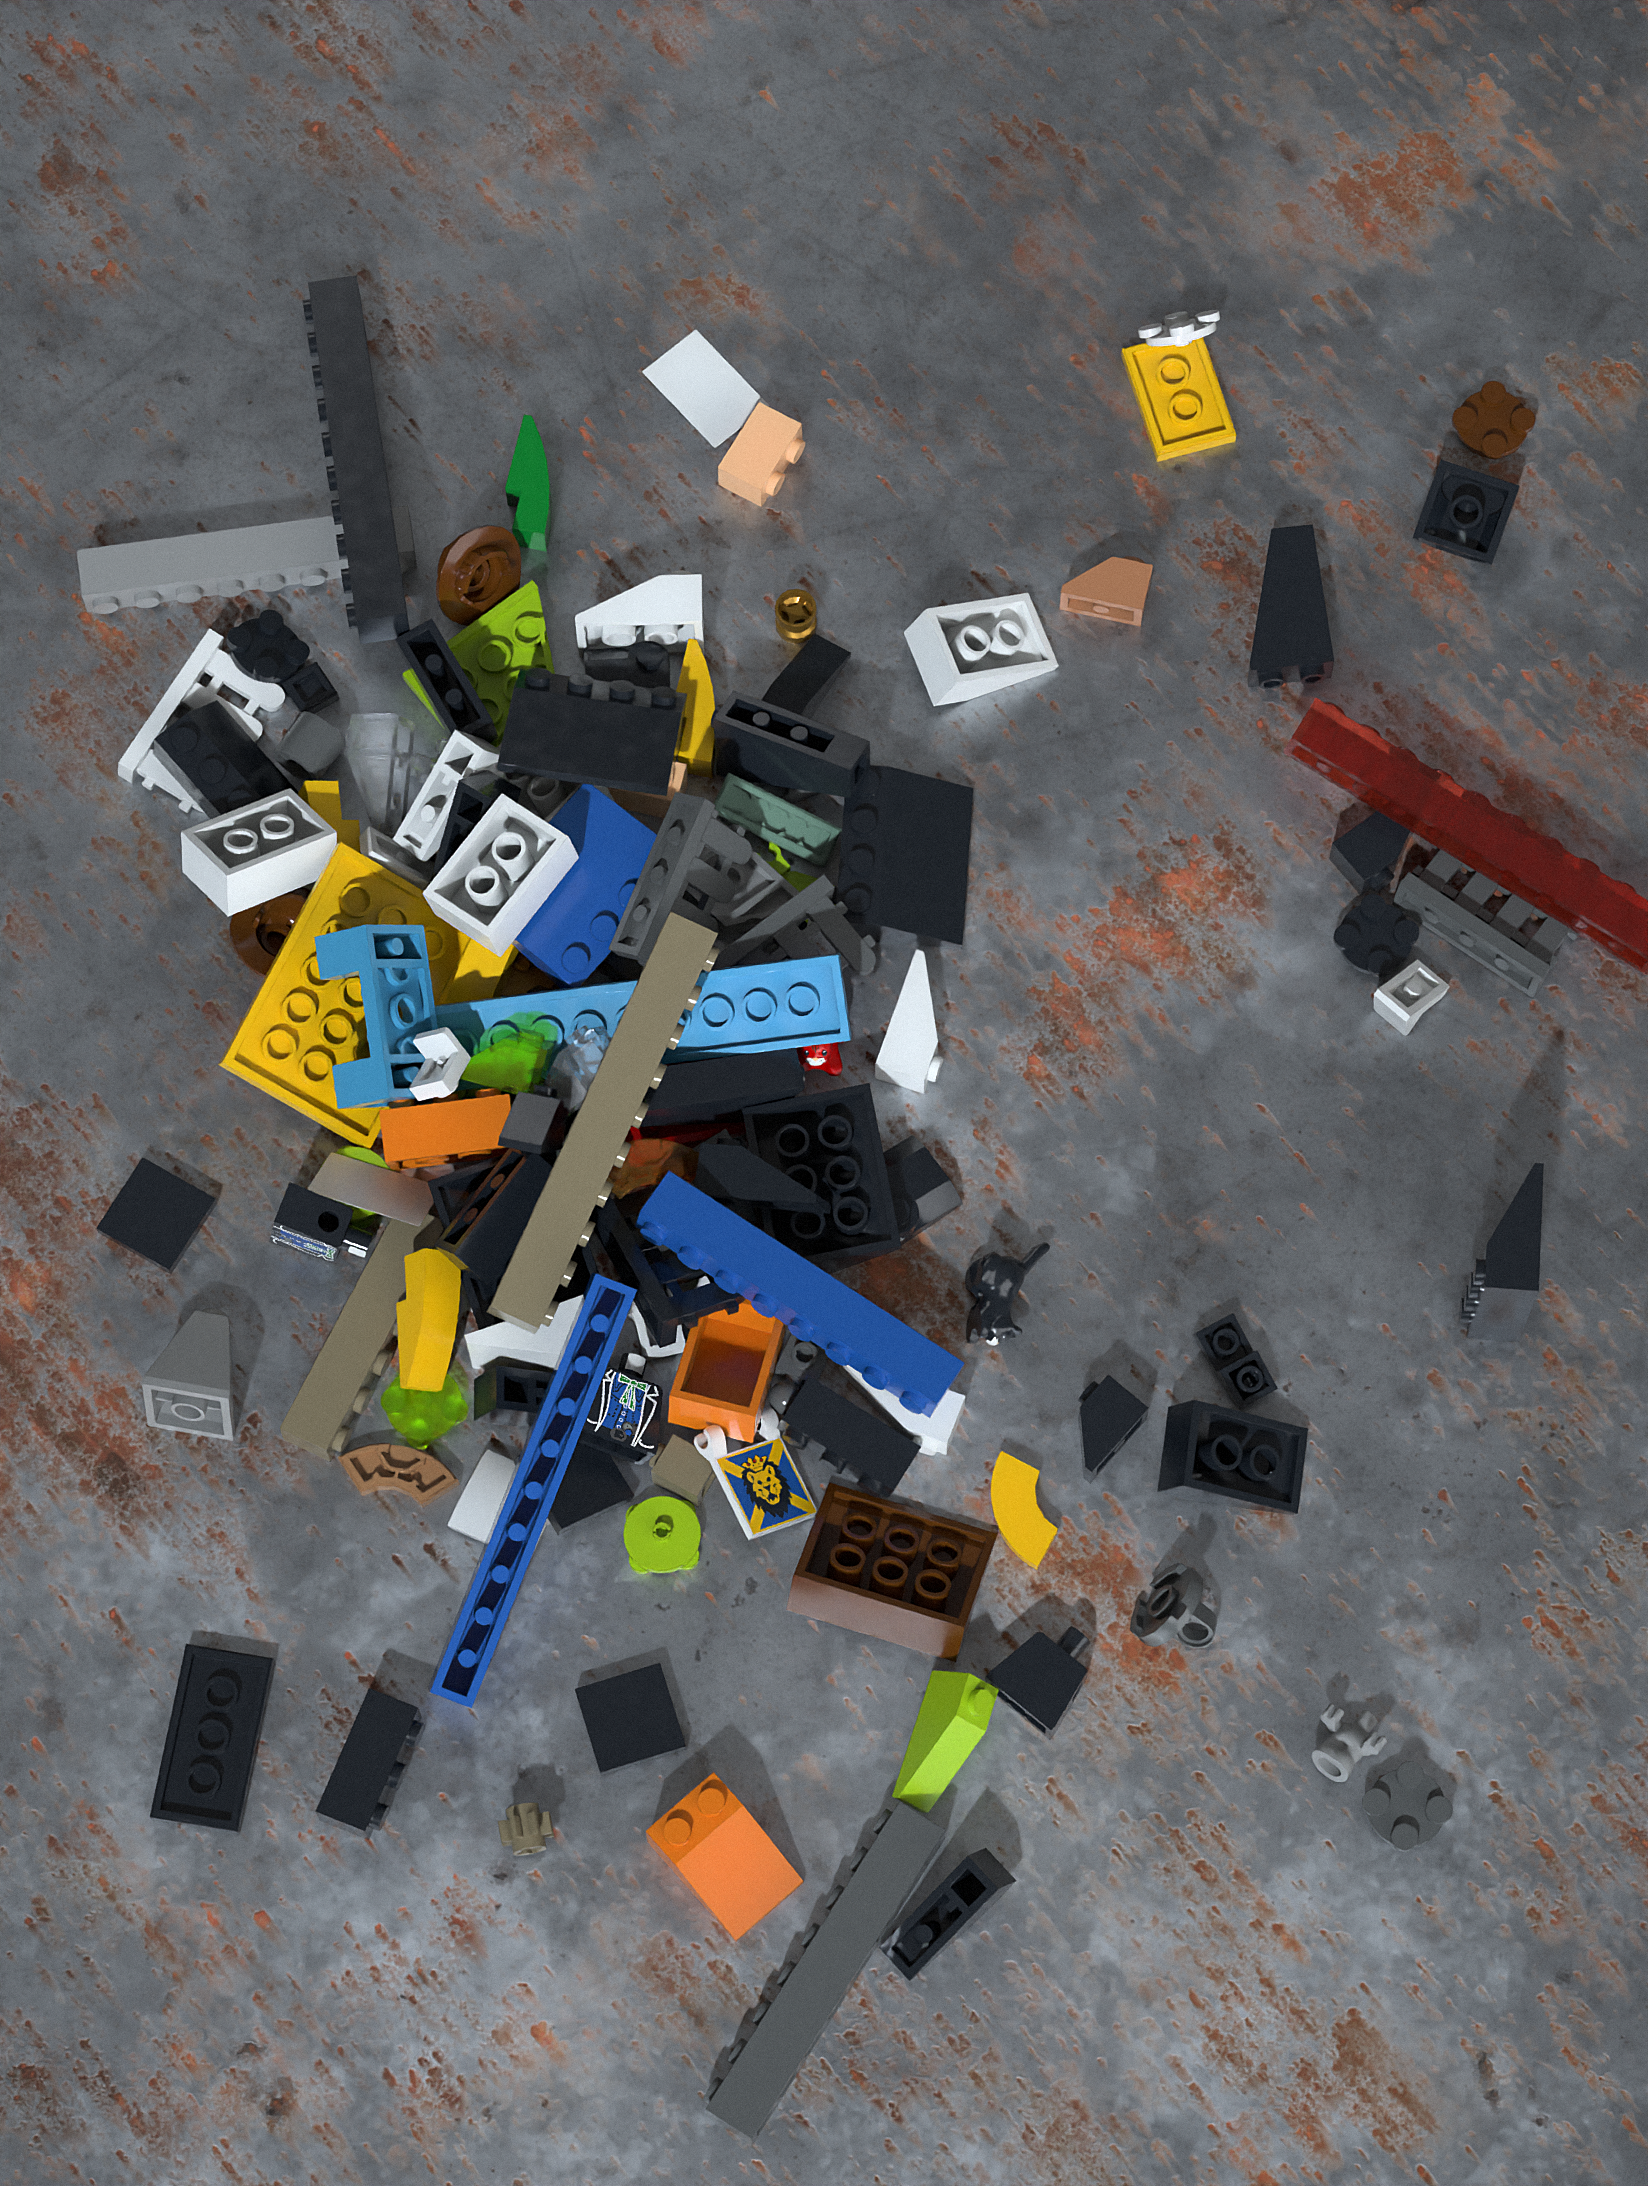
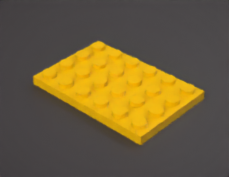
M339 842L333 849L218 1065L357 1146L370 1149L381 1130L379 1110H386L389 1107L338 1109L332 1070L333 1065L370 1057L360 977L356 975L339 980H320L314 937L366 924L424 925L434 1005L445 1004L471 938L435 915L422 894L423 890L346 844ZM398 1006V1013L400 1018L402 1019V1010L401 1007Z

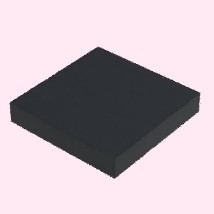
M142 1158L96 1229L104 1237L172 1274L217 1205V1200L151 1161Z
M577 1442L547 1518L557 1535H560L631 1502L635 1495L610 1454ZM517 1455L516 1459L514 1460L515 1466L520 1455Z
M660 1663L575 1689L601 1776L687 1750Z

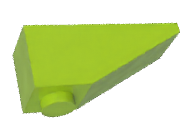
M932 1670L892 1797L920 1812L928 1813L986 1732L999 1689L970 1673Z

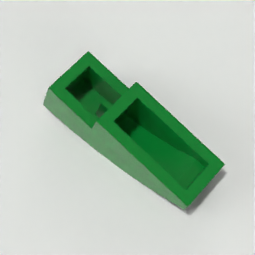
M524 414L505 487L508 506L517 507L512 532L519 543V547L547 552L552 513L548 465L541 436L531 415Z

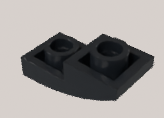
M1234 1313L1192 1334L1213 1372L1238 1410L1278 1389L1257 1350L1253 1351Z

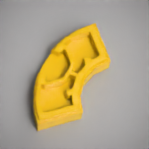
M1001 1451L996 1460L991 1480L990 1499L993 1515L999 1532L1009 1548L1027 1565L1038 1570L1058 1533V1528L1045 1519L1037 1505L1035 1488L1040 1471Z

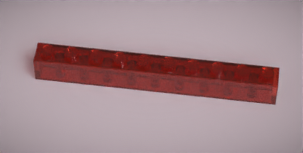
M1318 698L1314 700L1282 753L1645 975L1648 974V900L1638 895L1633 886L1621 880H1614L1602 873L1600 868L1591 860L1578 858L1566 851L1563 845L1555 838L1546 835L1542 836L1530 829L1519 816L1512 813H1504L1494 807L1483 794L1476 791H1468L1458 785L1447 772L1441 769H1432L1419 761L1411 750L1391 744L1383 739L1375 728L1355 722L1347 717L1344 711L1336 704L1323 702Z

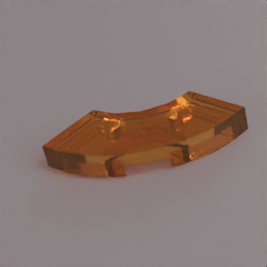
M644 1138L628 1142L632 1145L622 1167L619 1168L613 1165L607 1181L614 1184L611 1191L620 1199L634 1188L647 1184L659 1185L668 1171H671L690 1184L696 1177L699 1152L686 1145L667 1139Z

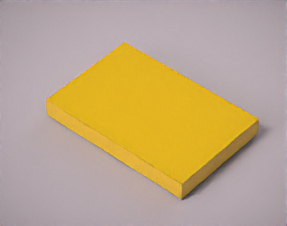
M1203 337L1192 340V343L1184 346H1148L1145 342L1121 349V357L1157 462L1236 441V432Z

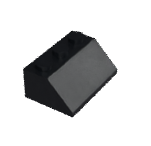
M218 700L186 713L154 739L153 755L210 819L289 788L298 794L297 789Z

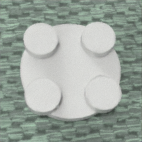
M1208 310L1198 313L1194 319H1189L1188 312L1185 311L1166 315L1164 317L1165 325L1162 326L1161 323H1155L1140 327L1138 329L1139 337L1145 338L1148 346L1188 345L1192 343V340L1202 338L1217 330L1216 321L1220 320L1219 310Z

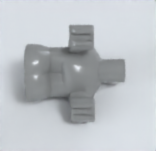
M1331 1703L1320 1716L1321 1720L1327 1725L1330 1736L1312 1752V1760L1323 1775L1336 1782H1345L1362 1756L1378 1755L1387 1743V1739L1383 1735L1380 1737L1377 1731H1373L1370 1736L1368 1735L1377 1723V1718L1371 1712L1364 1710L1354 1723H1345L1340 1720L1344 1715V1711L1341 1708L1336 1709L1334 1707L1335 1704Z

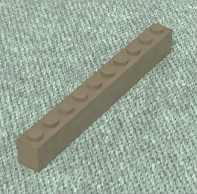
M670 911L488 1307L487 1313L533 1334L538 1331L541 1324L547 1327L550 1326L560 1304L552 1300L559 1284L565 1287L568 1286L578 1264L570 1260L577 1244L583 1247L586 1246L596 1224L589 1221L594 1206L598 1205L603 1208L614 1185L607 1181L608 1175L613 1165L619 1168L622 1167L632 1145L624 1141L631 1126L639 1129L649 1108L648 1104L642 1102L648 1087L657 1089L665 1073L667 1065L660 1063L666 1048L675 1050L685 1026L678 1024L684 1008L692 1012L702 991V987L696 985L697 979L702 970L710 972L720 949L713 946L718 933Z

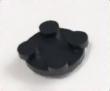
M271 609L261 612L259 618L247 620L238 627L231 628L226 637V644L229 647L230 656L235 666L244 675L263 683H278L291 677L297 672L300 664L307 661L310 654L309 646L304 641L299 640L297 635L284 625V619L279 612Z
M1369 894L1362 899L1359 906L1352 909L1344 917L1341 925L1334 932L1333 942L1340 949L1343 958L1353 968L1375 977H1384L1398 969L1407 960L1412 945L1417 942L1420 932L1415 922L1408 920L1395 907L1386 904L1381 896Z

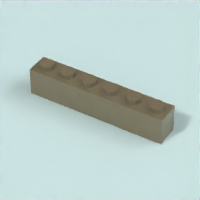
M427 1213L421 1225L416 1226L391 1218L280 1426V1431L285 1441L331 1462L336 1451L340 1453L344 1451L352 1435L353 1429L349 1426L356 1413H364L373 1394V1391L369 1389L376 1375H384L392 1360L393 1353L389 1350L396 1337H398L396 1303L406 1299L404 1256L424 1248L438 1250L434 1244L445 1232L440 1219Z

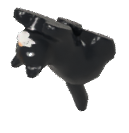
M1043 1242L1032 1247L1021 1261L1011 1256H1000L996 1252H990L969 1266L965 1275V1287L975 1295L977 1300L970 1309L967 1319L966 1340L968 1344H975L980 1338H985L989 1345L995 1346L998 1343L1006 1342L1010 1338H1016V1335H1022V1329L1012 1321L1010 1309L1024 1282L1025 1275L1049 1251L1050 1245Z

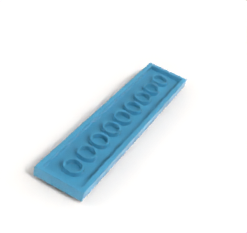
M840 953L711 969L710 972L702 970L696 982V985L702 987L699 998L692 1012L684 1008L678 1024L685 1026L675 1050L666 1048L660 1063L671 1064L850 1041L852 1034ZM638 979L435 1005L438 1029L443 1027L449 1028L471 1057L455 1091L596 1073Z

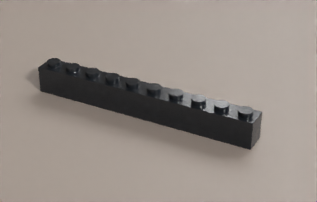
M357 275L308 282L310 299L302 301L306 324L314 323L315 332H309L307 336L311 357H319L320 365L312 366L315 390L323 389L324 398L317 399L320 424L328 423L329 432H322L321 435L325 457L333 456L334 465L326 466L330 491L338 490L339 499L331 500L334 524L343 525L344 534H337L336 541L339 559L348 560L349 568L341 569L344 594L352 593L354 603L346 604L349 629L358 628L361 644L393 640L410 631Z

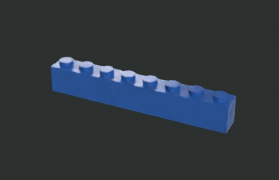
M671 1171L667 1172L640 1210L635 1227L640 1229L643 1237L649 1242L658 1246L665 1245L677 1253L679 1260L689 1268L695 1270L700 1268L714 1277L715 1283L724 1291L732 1294L739 1293L751 1301L752 1307L758 1313L768 1318L774 1316L786 1324L789 1331L798 1339L805 1342L812 1341L825 1350V1354L833 1362L841 1366L849 1365L861 1373L865 1382L878 1390L886 1389L898 1397L901 1405L915 1414L922 1413L930 1418L957 1379L965 1362Z

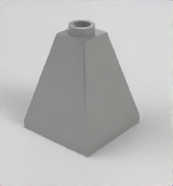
M205 1308L202 1312L194 1311L145 1373L142 1380V1389L148 1426L230 1441L234 1440L235 1418L229 1316L226 1313L215 1308Z

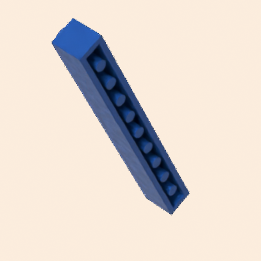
M591 1274L429 1683L428 1689L430 1693L472 1708L637 1292L636 1289L599 1274Z

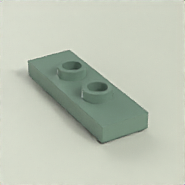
M730 773L726 775L713 802L716 805L714 809L719 812L717 816L735 825H739L747 831L821 868L825 867L842 832L841 828Z

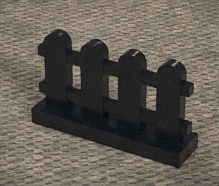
M665 1174L655 1177V1185L631 1193H627L625 1188L614 1191V1199L609 1194L603 1208L595 1205L589 1217V1221L596 1223L594 1231L624 1285L637 1290L633 1301L659 1348L676 1343L678 1325L684 1323L687 1329L698 1326V1318L724 1309L728 1315L739 1311V1304L746 1300L737 1292L732 1294L724 1291L715 1283L714 1277L700 1268L698 1270L689 1268L679 1260L677 1255L664 1259L661 1252L669 1250V1248L663 1244L658 1246L649 1242L643 1237L640 1229L635 1227L640 1210L665 1177ZM680 1177L681 1179L685 1180L686 1182L692 1185V1183L689 1180ZM645 1257L649 1259L651 1264H648ZM707 1276L710 1282L683 1292L679 1286ZM664 1290H666V1292L668 1293V1295H669L668 1298H667V1296H666Z

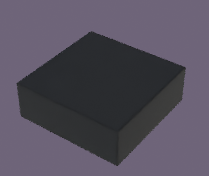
M317 662L281 682L282 689L299 714L303 711L316 714L339 700L337 691Z

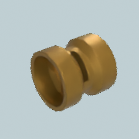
M790 589L783 592L776 600V631L786 642L794 644L804 643L814 635L817 627V608L811 594L801 589Z

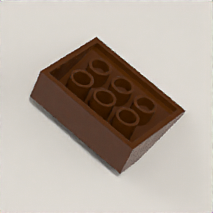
M829 1482L795 1569L786 1610L957 1662L998 1534Z

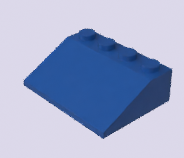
M582 784L548 822L569 837L579 858L511 943L560 989L580 987L611 952L609 946L657 834L596 787L589 784Z

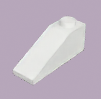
M455 730L393 840L421 861L426 862L440 847L458 781L487 770L502 777L505 772L497 771L500 750L482 738Z
M916 949L875 1063V1079L924 1094L928 1081H937L943 1058L937 1056L938 1038L925 954L923 951Z
M839 1365L840 1373L897 1432L921 1446L919 1452L932 1456L936 1452L947 1455L965 1408V1395L948 1390L929 1418L922 1413L915 1414L901 1405L899 1398L886 1389L878 1390L865 1382L861 1373L849 1365Z

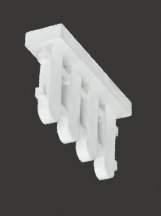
M210 628L118 762V776L132 784L137 775L140 774L145 778L142 786L149 790H152L155 784L182 800L179 808L186 813L192 807L200 812L204 811L153 755L154 739L179 719L177 716L183 707L193 711L218 700L251 739L257 743L262 737L263 728L261 723L253 717L259 707L270 712L277 711L282 708L285 700L284 690L279 685L259 682L244 675L233 663L230 653L228 655L222 651L224 637ZM207 673L213 678L205 688L200 682ZM223 684L249 699L243 710L217 695Z

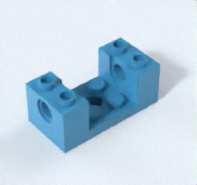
M366 924L314 937L320 980H339L359 975L370 1057L332 1066L338 1109L389 1107V1102L413 1099L415 1103L421 1102L417 1100L409 1087L426 1059L415 1046L413 1040L419 1033L438 1029L424 925ZM398 1006H400L402 1010V1019L400 1018L398 1013Z

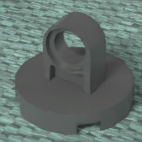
M1176 1563L1166 1568L1149 1584L1156 1590L1149 1597L1147 1603L1139 1598L1131 1617L1130 1631L1141 1642L1151 1647L1164 1644L1172 1637L1190 1648L1197 1649L1209 1646L1214 1641L1218 1620L1216 1614L1200 1602L1203 1592V1578L1193 1568L1186 1567L1182 1563ZM1195 1622L1204 1625L1207 1629L1196 1631L1188 1628L1185 1624Z

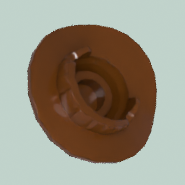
M489 524L478 526L459 535L443 549L438 563V577L436 581V597L443 615L460 625L469 626L519 590L521 553L519 543L511 532L501 526Z
M304 887L297 888L232 915L229 925V938L232 946L243 963L259 976L265 978L311 892L309 889Z

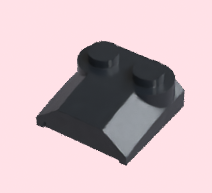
M1441 459L1413 539L1432 548L1470 561L1492 565L1507 522L1513 511L1520 486Z
M641 641L632 648L583 650L582 659H584L585 675L590 676L593 680L606 682L625 680L633 683L635 686L646 688L670 687V658L668 650L657 642Z
M913 1135L883 1152L901 1246L963 1205L949 1177L928 1149Z

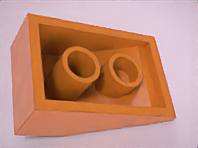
M714 1772L645 1831L647 1842L735 1942L804 1883L744 1805Z

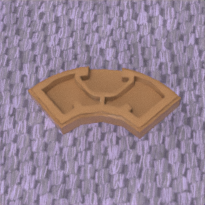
M377 1443L355 1448L338 1457L340 1464L361 1496L377 1490H396L411 1496L424 1508L460 1485L459 1480L445 1464L418 1448L416 1450L405 1446L391 1445L390 1443Z

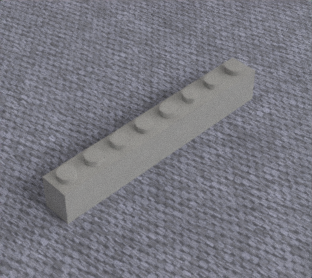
M408 505L392 507L401 573L406 572L408 569L417 568ZM333 516L79 549L77 550L81 595L87 612L109 614L123 607L152 608L159 605L160 602L177 600L182 603H191L198 601L201 597L212 595L234 597L240 595L243 591L261 589L262 591L272 592L280 590L287 585H320L325 580L342 578L341 569L349 568L347 559H339L336 541L337 534H344L343 525H335Z

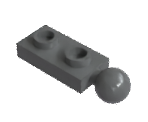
M792 1333L775 1368V1373L786 1379L776 1383L769 1393L771 1407L781 1415H785L801 1390V1386L804 1385L809 1376L819 1382L829 1360L823 1348L812 1341H802Z

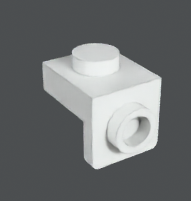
M447 1027L417 1034L413 1043L426 1060L409 1089L418 1101L433 1097H446L458 1087L459 1079L471 1057Z

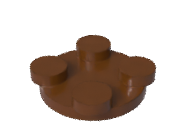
M1498 381L1485 383L1481 391L1468 397L1461 407L1454 411L1452 416V425L1457 430L1464 446L1471 452L1492 460L1508 456L1518 450L1524 443L1528 432L1534 428L1536 421L1534 413L1530 409L1525 408L1515 396L1507 393L1504 385Z

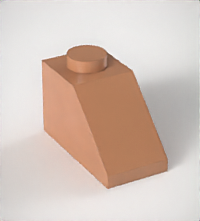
M1112 556L1062 585L1059 610L1141 627L1152 580L1153 565L1147 564L1142 559L1134 556L1122 558Z

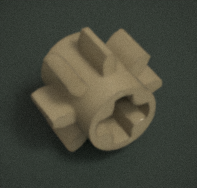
M534 1802L514 1805L505 1810L507 1820L498 1821L503 1847L512 1845L513 1855L517 1856L538 1853L547 1848L545 1838L554 1837L549 1811L540 1813L539 1804Z

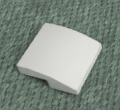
M488 1449L486 1450L447 1524L449 1528L483 1543L486 1542L515 1469L513 1460ZM548 1518L546 1519V1522H545V1524H544V1527H543V1529H542V1532H541V1534H540V1537H539V1539H538V1542H539V1540H540V1538H541V1536H542V1533H543V1531H544L546 1525H547V1524L550 1525V1522H549Z

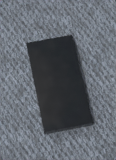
M186 1644L150 1812V1819L152 1821L240 1834L275 1663L273 1658Z

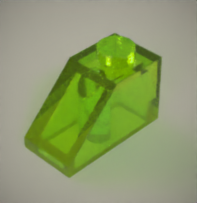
M519 1029V1033L512 1032L471 1055V1060L460 1079L497 1088L498 1090L516 1095L518 1091L532 1090L533 1084H544L554 1044L544 1041L545 1035L529 1029Z

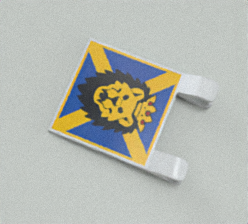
M771 1407L763 1408L755 1435L760 1443L727 1454L725 1435L718 1425L706 1427L703 1433L694 1437L693 1441L698 1452L710 1462L748 1540L813 1518L818 1513L780 1436V1430L777 1429L779 1424L778 1417Z

